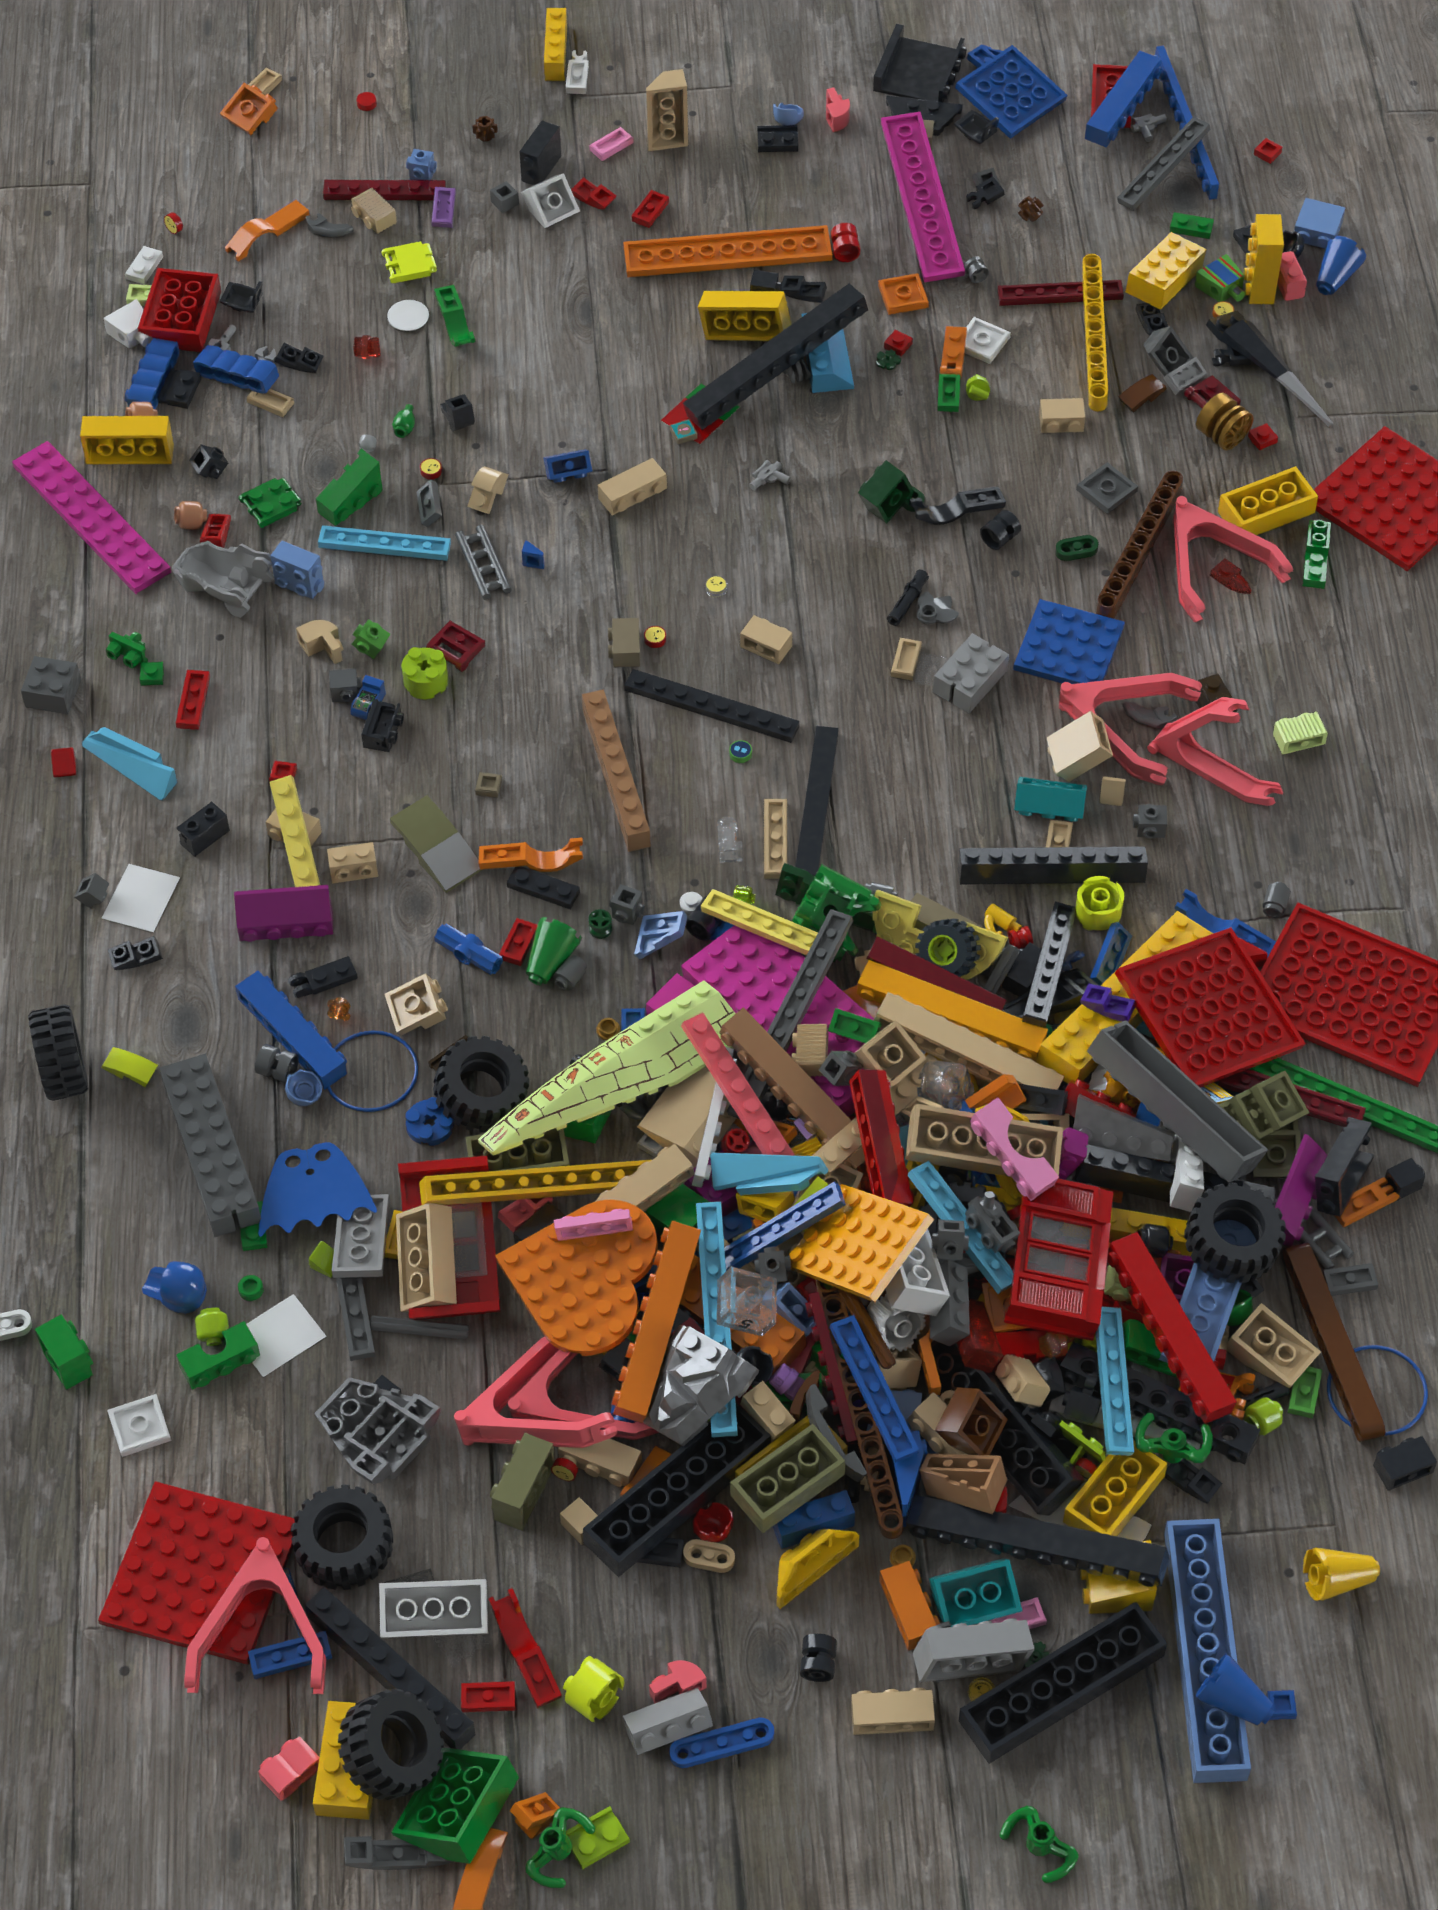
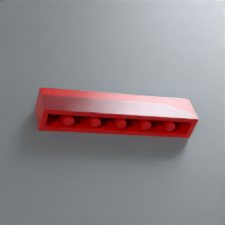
M859 1069L849 1080L871 1192L873 1195L911 1207L914 1201V1194L909 1185V1177L907 1176L909 1171L905 1166L904 1148L901 1146L899 1137L900 1127L895 1118V1104L891 1099V1085L887 1079L886 1070Z

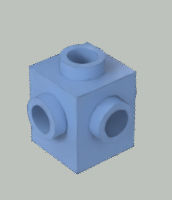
M413 149L411 157L408 156L406 161L410 180L432 179L437 168L433 152Z

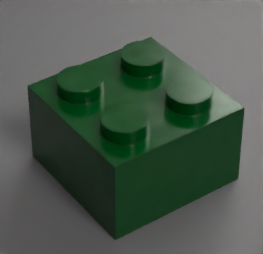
M885 460L882 465L875 469L872 477L861 485L858 494L867 510L887 524L915 491L905 473Z

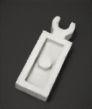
M576 50L572 51V60L568 62L566 93L586 94L589 69L586 51H583L581 56L576 55Z

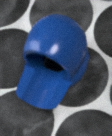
M173 1261L166 1268L153 1267L142 1287V1292L148 1297L160 1300L169 1310L186 1314L194 1312L202 1305L207 1288L203 1272L197 1266L190 1263Z

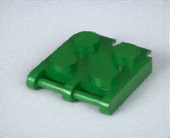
M284 478L269 480L238 497L239 501L247 506L249 514L254 515L257 519V524L260 528L298 511L297 507L302 504L299 496L294 490H291V486Z

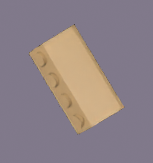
M683 69L664 71L646 88L648 151L688 146L687 84Z
M427 1203L396 1214L401 1312H409V1308L457 1304L452 1207Z

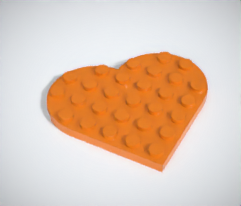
M600 1200L587 1204L567 1215L577 1217L593 1212L605 1213L611 1212L614 1209H629L633 1230L558 1241L554 1223L495 1255L500 1267L546 1339L563 1352L581 1353L582 1356L607 1352L624 1341L634 1328V1322L639 1311L638 1297L634 1284L639 1282L653 1266L656 1250H658V1240L650 1218L640 1208L631 1203L621 1200Z

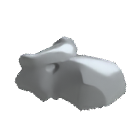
M210 541L202 542L186 548L172 566L176 579L186 592H207L211 596L224 601L227 610L239 618L250 609L247 602L263 582H270L274 577L270 572L272 565L270 554L255 551L244 544L225 549L212 544Z

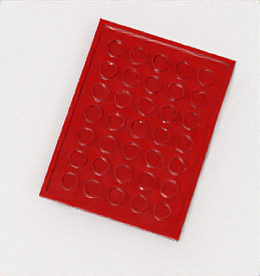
M1297 902L1260 971L1295 1028L1305 1040L1418 1087L1438 1048V960Z

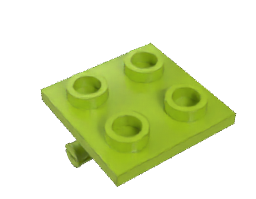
M1061 1421L1059 1426L1063 1436L1078 1447L1070 1459L1071 1464L1074 1466L1077 1460L1082 1458L1085 1453L1101 1464L1106 1458L1103 1446L1092 1437L1090 1440L1086 1439L1082 1435L1083 1431L1074 1423L1070 1422L1068 1425Z

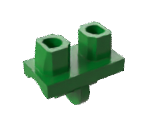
M111 632L109 635L110 644L106 648L108 658L117 660L120 655H123V663L131 669L139 663L148 662V658L145 657V643L141 641L142 636L140 633L133 632L130 636L125 634L123 637Z

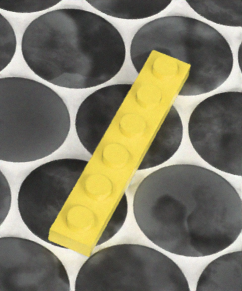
M292 775L270 781L295 887L318 886L320 882L294 778Z
M714 889L711 890L701 905V911L804 955L808 954L818 932Z

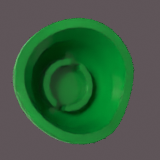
M1239 1289L1227 1323L1228 1326L1242 1325L1253 1313V1297L1247 1291Z

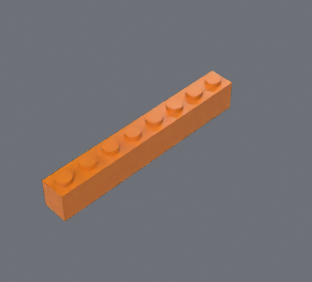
M675 1221L671 1222L669 1229L664 1227L660 1239L664 1246L662 1251L657 1250L653 1262L657 1269L655 1274L650 1273L646 1288L650 1289L649 1296L643 1297L639 1311L643 1312L641 1320H636L632 1334L637 1336L634 1344L629 1343L625 1357L630 1358L628 1366H623L618 1381L622 1382L620 1391L615 1390L611 1402L612 1405H615L613 1412L615 1415L643 1423L647 1415L700 1236V1229Z

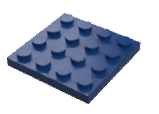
M1013 45L962 78L955 86L990 121L998 117L997 127L1010 139L1066 101L1068 96Z
M1039 599L1015 660L1013 670L1059 683L1069 682L1071 684L1104 681L1125 622Z

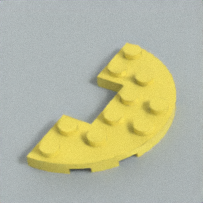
M876 890L874 897L878 898L882 904L878 911H873V921L875 922L877 932L876 937L878 936L910 953H919V949L915 948V945L920 942L917 938L918 935L924 933V931L914 927L921 905L881 890ZM968 923L966 927H973L975 931L972 934L978 935L980 939L976 941L977 945H981V950L977 951L980 958L974 961L977 964L974 969H970V972L962 975L961 978L965 980L972 979L989 968L1001 954L1008 937Z

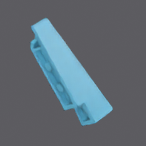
M106 727L100 728L98 732L91 731L82 742V746L159 800H164L177 784L175 770L163 765L160 753Z
M711 1153L710 1156L713 1188L721 1190L737 1186L736 1190L740 1195L801 1191L810 1186L808 1180L812 1177L828 1173V1168L818 1156Z

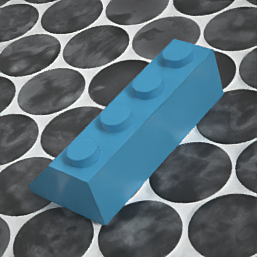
M842 329L806 355L807 367L811 374L812 393L854 389L844 330Z

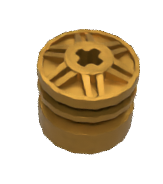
M1219 393L1211 398L1200 411L1196 421V428L1207 437H1212L1214 443L1227 451L1237 446L1245 438L1253 424L1254 418L1253 414L1245 410L1244 407L1237 406V402L1225 393Z

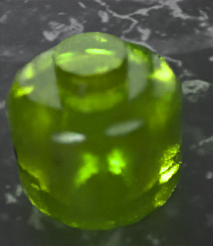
M736 885L733 891L734 898L750 905L755 903L756 894H753L752 887Z

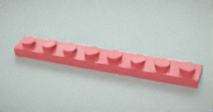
M701 1013L684 1021L681 1025L682 1029L762 1154L795 1156L705 1014Z

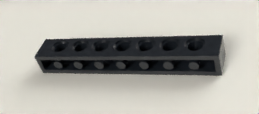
M1073 1341L1060 1365L1065 1383L1084 1388L1087 1375L1089 1374L1084 1373L1083 1370H1090L1093 1372V1375L1099 1376L1097 1352ZM1126 1366L1129 1392L1134 1391L1139 1394L1138 1396L1129 1394L1130 1411L1139 1418H1143L1147 1413H1152L1154 1415L1153 1422L1162 1429L1177 1428L1183 1431L1186 1435V1440H1193L1203 1444V1435L1199 1425L1205 1423L1194 1412L1193 1403L1189 1396ZM1100 1379L1094 1393L1101 1395ZM1158 1402L1163 1406L1156 1407L1152 1403ZM1181 1413L1184 1414L1186 1417L1179 1418L1175 1414ZM1230 1414L1206 1423L1210 1426L1213 1435L1211 1451H1217L1225 1455L1230 1461L1240 1462L1245 1465L1258 1440L1260 1428ZM1223 1436H1231L1233 1440H1226Z

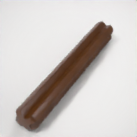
M837 1288L851 1315L855 1316L867 1343L883 1369H890L896 1364V1360L857 1295Z

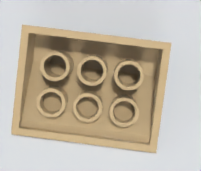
M707 1066L677 1085L668 1086L637 1126V1128L663 1148L676 1144L692 1163L693 1168L697 1165L716 1080ZM723 1095L722 1100L727 1101L724 1115H719L718 1122H722L719 1137L714 1136L713 1143L718 1144L736 1119L727 1113L730 1102L725 1095Z

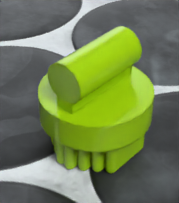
M976 374V376L967 380L966 392L968 397L974 401L987 400L990 386L986 378Z

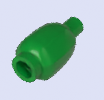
M407 404L405 409L399 411L393 420L394 434L399 438L406 437L414 428L415 416L412 413L414 407L411 404Z

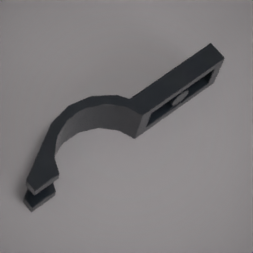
M999 486L958 492L953 499L939 506H927L922 502L921 498L910 499L909 505L914 508L916 519L934 525H944L959 519L966 513L1005 508L1006 500Z

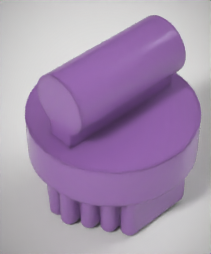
M783 1363L771 1376L769 1383L775 1387L777 1393L780 1395L784 1393L789 1400L793 1401L805 1380L798 1377L799 1372L794 1368L791 1369Z

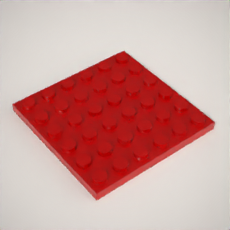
M1386 426L1378 431L1314 489L1318 495L1315 511L1406 571L1410 570L1438 544V460Z
M1232 927L1120 967L1114 973L1129 998L1135 1000V1008L1165 1056L1200 1088L1302 1049L1306 1044Z
M155 1481L99 1616V1624L188 1648L255 1548L259 1538L265 1537L269 1540L281 1567L285 1570L284 1568L293 1549L291 1527L295 1523L294 1518ZM261 1589L246 1595L207 1654L248 1665L250 1661L248 1651L254 1650L276 1592Z

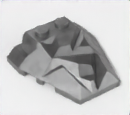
M679 1325L667 1344L648 1412L643 1423L678 1444L685 1446L708 1426L707 1421L714 1414L724 1412L727 1409L725 1405L736 1395L740 1398L747 1391L759 1370L724 1345L690 1326Z
M348 1378L315 1412V1416L353 1471L370 1483L376 1484L383 1482L385 1478L395 1479L429 1443L431 1438L429 1431L436 1425L441 1409L421 1395H403L398 1389L392 1388L391 1391L379 1389L378 1384Z

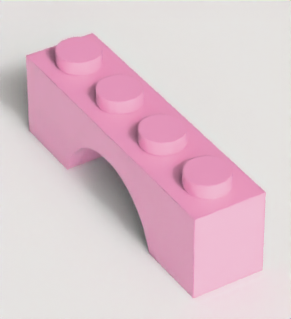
M996 1098L974 1113L970 1120L971 1127L974 1133L981 1136L987 1143L988 1151L1000 1160L1004 1172L1008 1176H1012L1017 1182V1188L1023 1196H1027L1031 1201L1052 1187L1059 1179V1176L1044 1157L1028 1158L1014 1150L1008 1139V1127L1013 1116L1001 1100Z

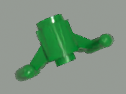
M1147 1413L1140 1420L1135 1432V1445L1141 1452L1163 1454V1459L1170 1463H1178L1183 1458L1193 1463H1202L1210 1454L1213 1435L1208 1424H1204L1201 1427L1203 1444L1202 1448L1197 1450L1186 1442V1435L1177 1428L1164 1431L1161 1437L1146 1439L1144 1437L1145 1432L1154 1420V1415Z
M1024 1806L1013 1812L1004 1822L999 1834L1000 1838L1007 1840L1016 1823L1021 1819L1027 1820L1029 1831L1026 1846L1029 1852L1035 1856H1045L1050 1853L1065 1859L1062 1866L1054 1871L1043 1874V1882L1051 1883L1066 1876L1074 1868L1079 1858L1076 1849L1061 1842L1055 1836L1054 1829L1047 1822L1040 1821L1038 1811L1034 1807Z
M561 1807L554 1813L552 1827H548L542 1832L539 1838L541 1846L538 1852L526 1863L525 1871L533 1881L549 1888L565 1887V1879L545 1876L540 1873V1868L551 1860L560 1861L566 1859L571 1853L572 1842L566 1834V1821L568 1819L577 1821L588 1834L595 1832L594 1824L582 1812L573 1808Z

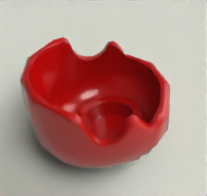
M713 1502L707 1509L700 1508L693 1519L694 1533L701 1540L717 1543L725 1540L733 1527V1512L726 1505L718 1502Z

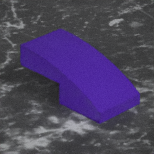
M1088 984L1081 998L1082 1005L1096 1013L1121 1022L1125 1020L1128 1022L1135 1009L1134 999L1112 995V988Z

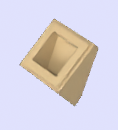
M1103 777L1099 802L1101 804L1122 806L1126 779Z

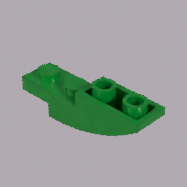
M1309 520L1302 586L1325 589L1331 522Z

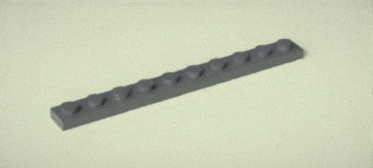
M830 909L767 1031L786 1052L792 1042L793 1033L797 1032V1025L801 1024L853 923V918L850 915ZM749 1066L744 1077L761 1102L769 1085L765 1081H760L754 1074V1069ZM730 1104L727 1109L728 1115L740 1119Z

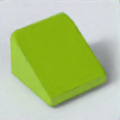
M320 1241L309 1257L310 1268L332 1278L334 1249L325 1242Z

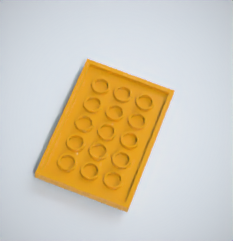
M841 1184L840 1187L846 1205L813 1224L805 1231L803 1238L789 1254L791 1267L795 1272L876 1302L934 1219L928 1213Z

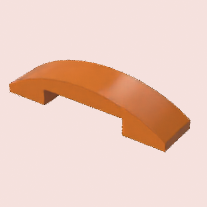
M490 1828L470 1864L467 1863L453 1910H483L486 1895L498 1859L501 1858L508 1832Z

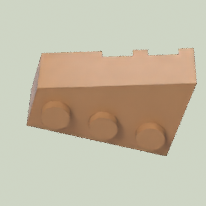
M927 1454L920 1469L927 1495L993 1514L1007 1482L1001 1456Z

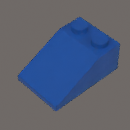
M919 1430L911 1431L919 1448L918 1454L895 1463L887 1448V1461L903 1516V1527H906L909 1510L921 1480L920 1469L926 1458L925 1455H927L925 1439L921 1440Z

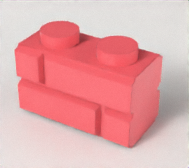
M1292 251L1282 253L1277 283L1286 301L1305 297L1307 285L1306 277L1303 275L1298 260Z

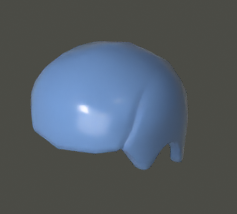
M780 103L776 107V104H773L774 118L780 125H795L803 119L804 111L798 105H784Z
M300 1069L287 1077L285 1091L288 1099L293 1104L309 1106L320 1098L322 1084L320 1078L313 1072Z

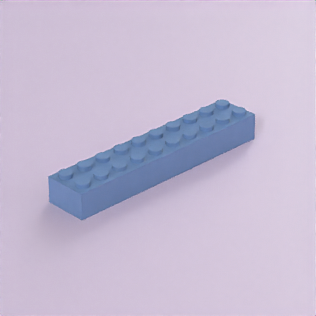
M1219 1519L1167 1521L1164 1539L1165 1547L1170 1557L1168 1573L1193 1783L1248 1781L1251 1764L1245 1720L1201 1702L1196 1697L1206 1677L1210 1676L1213 1667L1224 1654L1231 1656L1237 1662Z

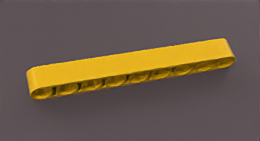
M1088 254L1082 261L1088 405L1091 410L1099 412L1105 410L1108 404L1101 258L1098 255Z

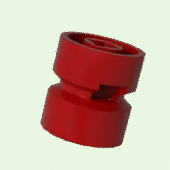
M840 223L834 226L831 230V240L835 258L840 262L854 261L859 257L861 251L856 227L851 223Z

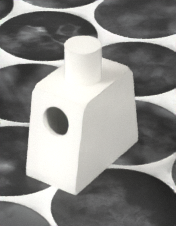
M137 299L104 317L106 333L128 348H132L139 343L146 347L152 340V337L138 332L137 328L144 309Z

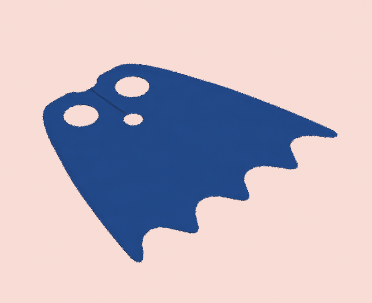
M329 1142L315 1144L312 1148L307 1149V1151L298 1148L286 1150L278 1156L266 1187L258 1235L259 1237L263 1236L266 1230L273 1225H279L287 1233H290L301 1220H309L316 1227H319L324 1218L329 1214H337L344 1220L349 1221L354 1210L358 1207H365L374 1213L377 1212V1208L356 1169L344 1153L334 1144ZM320 1150H328L331 1155L326 1161H318L315 1158V1154ZM290 1156H298L300 1158V1164L292 1168L287 1167L285 1161ZM313 1169L314 1173L307 1175L306 1170Z

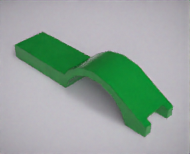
M450 285L434 289L451 344L459 346L476 342L473 331L469 332L464 308L455 286Z

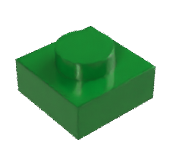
M142 662L140 666L141 686L163 685V662Z

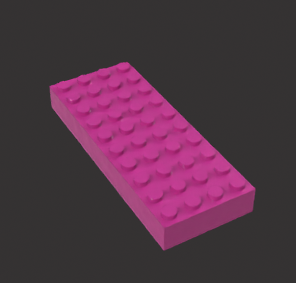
M734 925L682 964L681 968L683 977L696 986L702 981L707 982L722 995L735 1013L744 1007L768 1031L805 957L795 950ZM825 976L801 1024H827V1029H829L835 1008L874 1020V1018ZM828 1031V1055L831 1051L848 1050L854 1053L865 1044ZM793 1041L787 1050L791 1058L792 1053H796L797 1047L793 1048ZM825 1076L810 1077L848 1117L855 1112L850 1086H834Z

